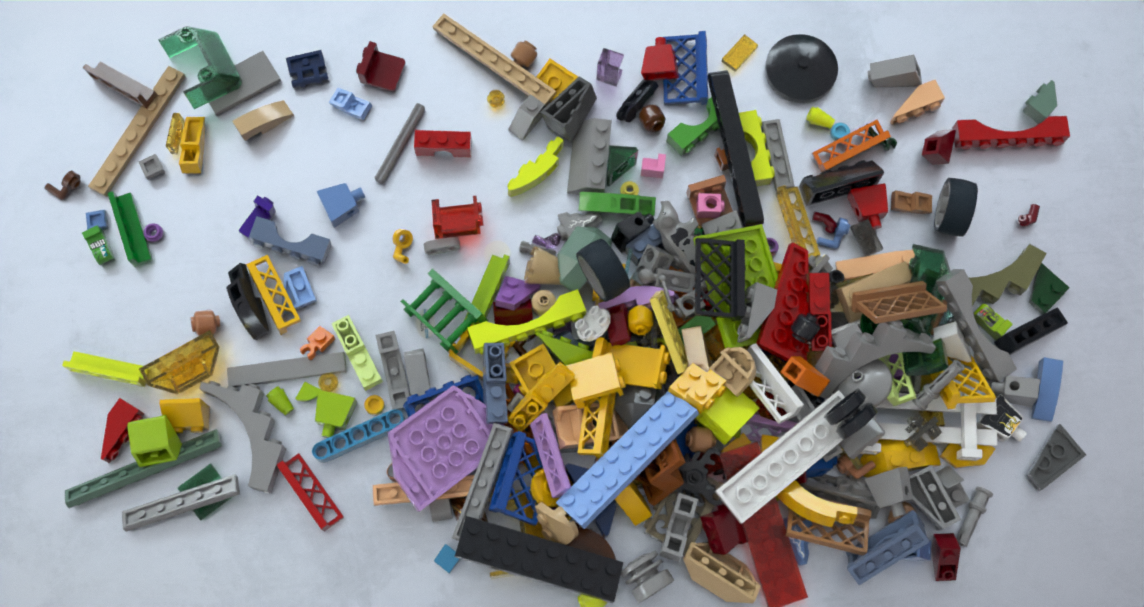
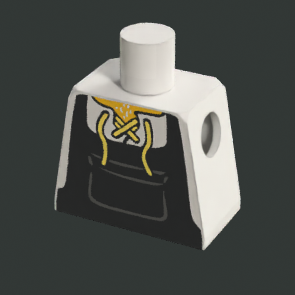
M1000 394L996 397L997 414H983L976 423L977 429L997 430V440L1002 442L1009 439L1010 436L1020 442L1027 434L1018 426L1023 420V416Z

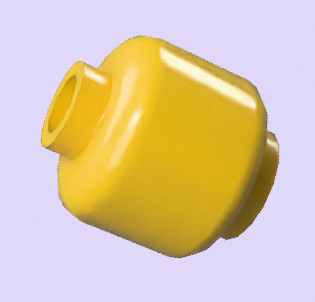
M642 305L633 307L628 312L629 330L637 335H645L653 329L652 311Z

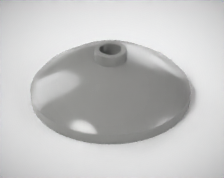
M876 359L850 374L836 387L834 393L839 390L846 397L856 389H860L866 398L859 407L866 403H872L874 407H877L885 401L891 392L893 384L892 374L885 363Z

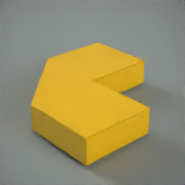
M949 443L939 457L954 468L981 466L988 461L995 448L993 446L977 445V449L982 450L981 459L977 461L957 460V451L962 449V447L958 444Z

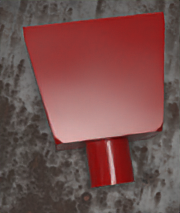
M657 37L655 39V46H648L645 49L641 74L645 80L654 81L679 78L674 49L671 44H666V38Z
M886 184L851 189L847 198L858 222L869 221L871 230L881 228L880 219L884 218L888 213Z

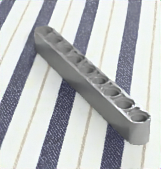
M424 349L404 352L410 393L411 395H424L426 390L431 389ZM419 404V405H417L416 408H415V412L418 411L419 409H421V408H422L423 406H425V405H424V404ZM450 499L434 500L429 504L433 522L453 518Z

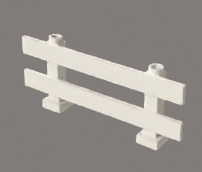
M899 393V397L908 395V393ZM939 395L937 399H933L928 404L926 410H921L912 400L893 406L886 398L883 403L875 407L961 413V428L879 423L886 432L880 439L961 444L962 449L957 451V460L977 461L982 458V450L977 449V445L997 446V430L977 429L976 414H997L996 400L995 402L959 403L955 409H947ZM881 443L867 446L860 454L877 455L881 452Z

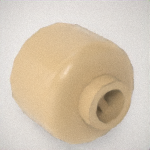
M548 290L536 292L531 300L532 310L536 315L542 316L555 304L556 298L554 294Z

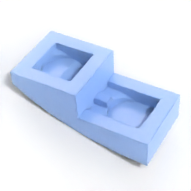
M337 88L329 101V104L361 120L365 119L372 107L369 101L355 97L352 92Z

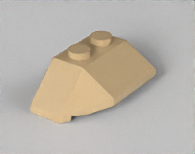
M690 543L683 560L693 581L726 602H755L761 586L756 582L746 564L728 553L726 555L713 554L709 543Z

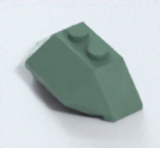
M575 227L557 254L560 283L570 291L577 289L579 291L587 281L578 263L576 253L598 239H603L610 247L612 246V239L596 227Z

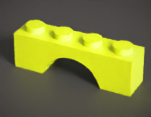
M756 110L740 112L739 116L745 140L751 144L755 151V158L751 161L756 186L769 185L775 173L773 166L770 167V152L765 147L766 136L761 131V117L757 115Z

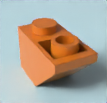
M791 356L780 372L795 385L817 397L822 394L830 383L827 377L801 356Z

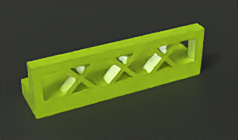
M492 254L471 303L486 318L510 265V257L505 254L503 258Z

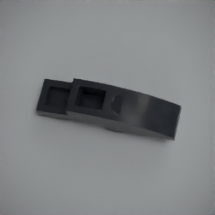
M239 263L228 272L231 284L226 289L241 323L254 340H258L269 331L261 298L254 296L247 266L244 263Z

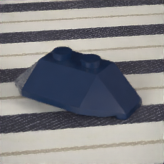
M570 463L565 465L566 472L573 485L589 470L588 468ZM615 499L594 519L604 539L609 536L617 507Z

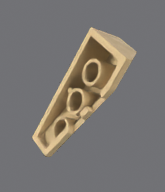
M904 261L835 289L848 323L861 319L862 312L854 313L851 310L853 292L906 284L913 277L907 262Z

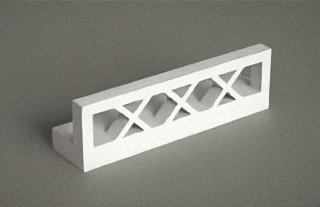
M756 343L749 346L747 351L755 361L756 377L763 381L762 384H759L753 380L749 385L778 424L796 416L804 404ZM765 391L772 393L774 400L767 398L764 394ZM776 408H783L787 414L781 416Z

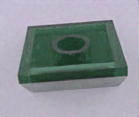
M609 145L608 186H611L636 165L638 149L636 147Z

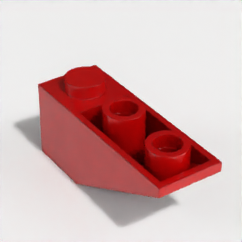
M121 398L117 400L107 415L101 459L108 463L116 459L121 446L129 441L128 422L143 420V415L145 414Z

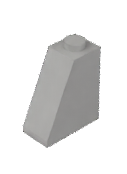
M914 54L870 63L868 79L873 82L875 87H910L922 84L921 70Z

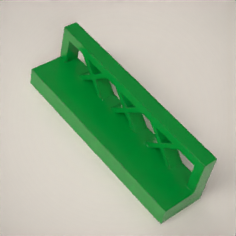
M113 191L109 192L108 197L128 261L134 267L152 262L151 252L147 239L143 234L144 230L132 193L117 196Z

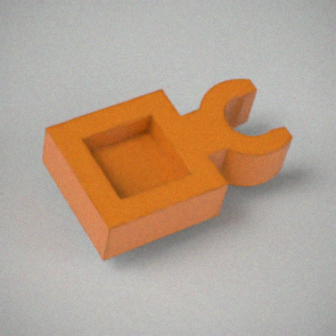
M319 326L307 338L309 344L303 345L300 348V352L303 355L305 352L310 351L307 357L309 360H312L316 355V351L323 352L335 340V337Z

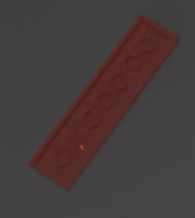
M757 441L719 454L727 481L761 454ZM774 497L741 525L767 607H782L808 598L789 537L786 536V528L776 497Z

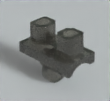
M868 219L850 227L864 256H870L883 250V246L876 235L877 232L873 229Z
M653 324L650 331V340L648 339V333L642 335L641 340H636V344L647 348L650 345V348L660 349L661 346H657V339H664L660 327L657 324Z
M921 416L917 419L909 417L907 419L909 426L905 430L908 433L914 430L915 433L903 443L907 447L911 445L918 452L923 450L928 445L921 437L924 433L931 440H934L942 433L936 424L938 419L935 416L923 426H921V423L924 419Z

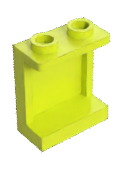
M726 387L724 394L714 399L715 402L709 410L705 409L696 419L704 427L709 428L721 443L726 445L760 408L743 392L737 397Z

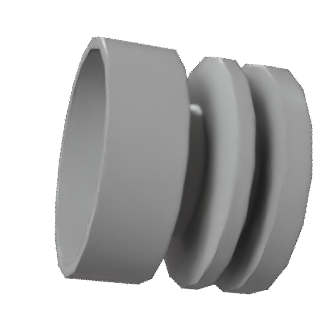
M656 550L636 558L621 572L622 578L629 574L632 575L625 582L627 585L634 582L637 583L638 586L632 590V594L638 604L675 581L668 569L660 572L656 569L663 563L662 559L655 563L651 561L658 556Z

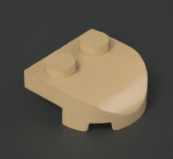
M728 347L720 352L722 355L709 370L711 369L726 380L725 386L738 397L753 382L756 376V364L751 354L744 348Z
M542 502L535 506L538 514L537 520L543 529L541 532L547 540L551 539L553 542L567 545L579 535L575 522L568 521L565 516L567 512L561 506L555 510H552Z

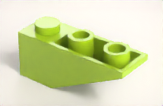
M542 330V333L535 332V335L565 366L592 358L593 351L589 350L590 346L580 342L578 345L571 344V339L562 336L560 339L554 338L553 333Z

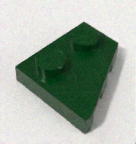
M1041 263L1033 283V292L1030 295L1029 303L1043 315L1048 312L1070 287Z

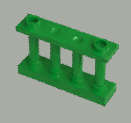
M432 268L427 273L432 278L431 284L410 305L404 299L400 302L405 306L403 310L410 317L415 315L441 340L439 344L447 352L451 349L457 354L459 351L452 344L467 330V327H470L473 322L476 323L478 321L482 323L489 320ZM441 287L444 290L442 292L443 295L421 316L416 309L436 289L439 290ZM454 299L456 301L455 307L435 327L430 325L428 321L448 300ZM466 310L469 313L467 318L445 339L440 332L461 311Z

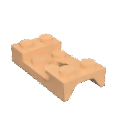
M600 403L591 404L590 411L594 413L599 408ZM576 405L555 408L552 412L559 449L578 448L584 407L578 409ZM615 409L609 442L620 439L629 430ZM593 420L587 425L589 432L596 428L593 425ZM590 438L585 442V445L594 444V440Z

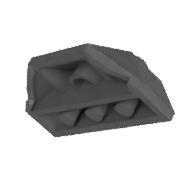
M625 384L626 387L623 388L624 395L620 396L616 392L614 409L628 429L655 404L657 389Z

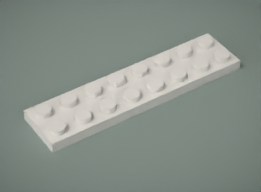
M839 390L715 490V493L740 524L750 518L844 440L836 432L841 422L830 425L824 418L830 409L845 398Z

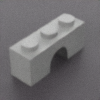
M681 493L677 495L659 556L677 562L682 558L688 529L698 503L697 498Z

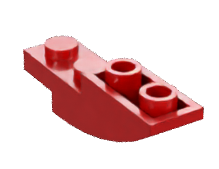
M809 273V313L818 318L817 322L821 327L813 341H810L811 351H824L827 346L832 347L829 273Z

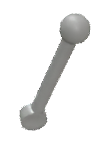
M660 275L659 281L662 282L668 303L667 308L670 312H673L675 307L671 302L667 289L666 276Z

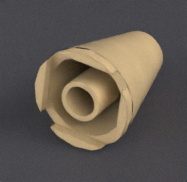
M534 246L530 253L533 257L527 262L524 283L562 285L559 279L558 258Z

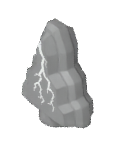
M568 212L558 214L560 225L557 226V231L561 240L564 241L569 238L575 227H597L601 223L602 217L600 213H588L585 215L579 213L569 214Z

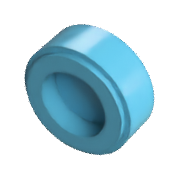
M836 123L832 127L830 134L832 139L836 141L850 134V129L844 123Z

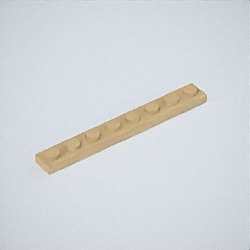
M443 13L432 26L433 30L529 96L531 94L545 104V107L557 94L553 88Z
M170 66L166 68L152 89L158 95L147 109L142 106L140 107L88 185L90 189L107 197L185 79L184 73Z

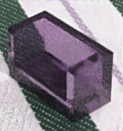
M603 48L597 63L596 80L617 87L622 74L620 66L624 55Z

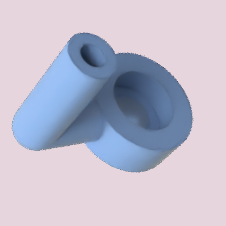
M841 217L838 219L833 241L818 237L816 244L838 249L842 237L849 232L850 224H848V219Z

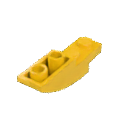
M559 362L524 396L507 417L508 422L522 432L547 408L548 403L574 379L575 374Z

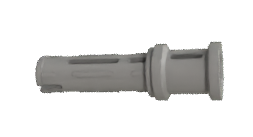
M954 360L931 384L928 383L923 386V390L916 395V399L912 400L919 409L926 410L928 404L933 399L939 397V392L965 369L964 365L960 361Z
M976 487V494L972 502L968 504L970 509L956 538L958 544L964 547L968 546L981 514L986 512L987 509L985 507L988 500L993 496L991 491L982 487Z

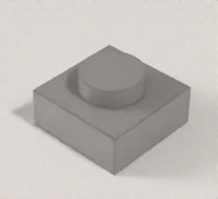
M156 154L139 161L147 180L165 172Z

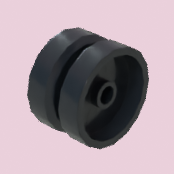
M856 389L847 395L824 416L830 425L841 422L836 432L842 439H846L860 430L878 412L872 403H866L859 407L866 398L860 389Z

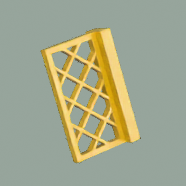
M938 348L932 354L921 352L924 354L923 364L932 381L947 369L945 365L950 366L953 363L949 360L952 357L947 356L944 358L940 356L941 352ZM972 355L971 362L958 360L972 369L965 368L961 372L966 374V377L958 374L954 378L960 381L961 384L952 380L939 392L947 409H955L959 403L995 402L996 396ZM972 377L978 380L979 384L970 380L969 378ZM967 384L975 389L971 390L964 385ZM979 390L985 393L986 395H981L977 393V391ZM959 391H961V392H963V393H965V394H967V395H969V396H960V392H959Z

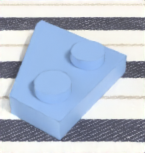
M303 266L284 273V288L295 310L317 302ZM282 296V306L285 301L284 296ZM284 310L283 315H286L291 312Z

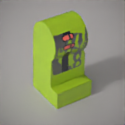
M984 303L973 313L976 323L995 341L1002 337L1013 325L1008 319L1004 320L989 305Z

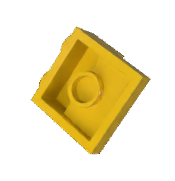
M543 343L510 362L512 369L509 371L514 380L519 379L521 383L519 389L523 396H525L556 364Z
M692 363L672 383L668 392L685 400L701 414L705 409L709 410L712 407L717 396L721 397L726 391V380L711 369L705 372Z

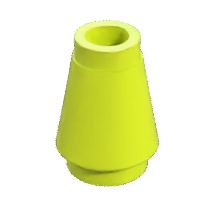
M812 106L806 117L809 124L831 129L835 122L834 118L819 107L815 108Z

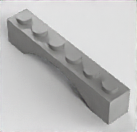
M953 269L936 280L938 291L944 296L948 303L947 308L955 316L959 328L965 335L966 343L971 346L974 358L983 369V375L988 380L1000 382L1017 370L1009 353L991 344L978 328L972 309L973 285L965 270Z

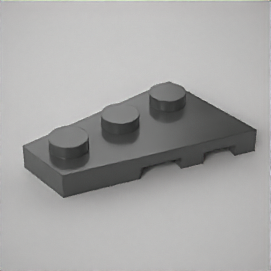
M1058 424L1027 473V476L1041 491L1085 457L1086 454L1064 427Z

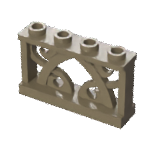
M707 475L709 485L714 487V489H718L723 485L722 482H718ZM677 492L670 496L668 495L653 508L656 511L653 518H648L643 526L646 528L644 532L646 535L663 543L665 534L657 532L656 523L659 520H663L665 525L661 528H667ZM716 493L713 494V498L718 500L719 496ZM699 494L703 498L704 505L696 506L695 512L700 516L711 513L715 505L709 503L702 494ZM664 504H665L666 514H667V515H665V514H660V515H659V513L661 512V510H662V508H663V506H664ZM700 516L698 519L693 517L690 523L691 529L687 533L683 556H685L690 543L697 540L703 528Z

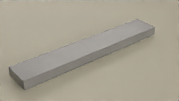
M338 352L316 355L312 360H309L308 357L229 367L227 368L228 386L241 387V385L248 386L249 383L256 385L346 372L345 353Z
M497 423L493 424L452 539L459 541L466 516L482 520L514 431L512 428Z
M234 474L122 511L123 530L127 532L240 495L238 477Z

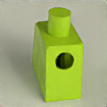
M318 390L315 422L318 425L324 426L321 434L322 437H332L335 429H346L357 405L355 397Z

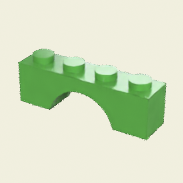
M712 97L707 101L708 118L706 121L694 126L680 123L668 133L666 141L680 156H683L685 153L689 154L695 148V144L699 141L703 142L709 136V132L712 130L716 131L719 128Z

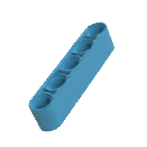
M397 409L390 410L316 443L312 448V454L321 463L329 462L388 436L387 432L403 422L405 417ZM394 416L401 417L398 424L391 423V419ZM376 424H382L383 426L379 432H374L373 427ZM358 432H363V439L355 440V435ZM345 440V446L338 449L336 447L338 441ZM322 448H326L327 454L323 457H319V450Z

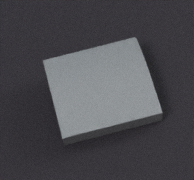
M873 417L864 427L842 440L839 444L850 458L855 459L867 446H873L886 432Z

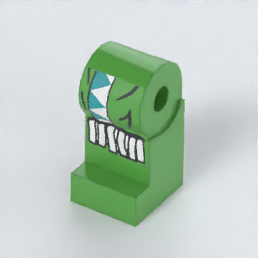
M98 225L82 232L99 265L114 259L105 233Z

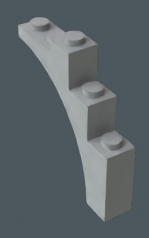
M900 320L879 323L872 335L866 332L860 333L855 331L844 350L839 347L827 346L814 368L830 380V383L819 397L828 399L844 379L873 360L902 352L932 354L936 347L929 335L915 333L910 329L904 328Z
M209 381L208 383L201 382L199 389L203 393L218 398L229 405L237 413L245 426L252 451V470L248 486L252 489L271 494L279 472L277 464L283 460L286 448L281 445L282 442L279 440L270 439L269 441L275 420L270 417V413L259 411L264 393L260 390L259 386L250 383L248 386L241 385L239 391L238 388L227 386V388L220 387L221 384L214 381Z

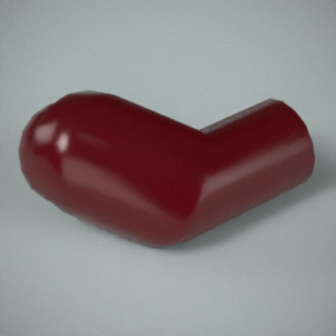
M814 211L812 220L824 223L826 225L825 231L834 233L835 228H837V223L828 214Z

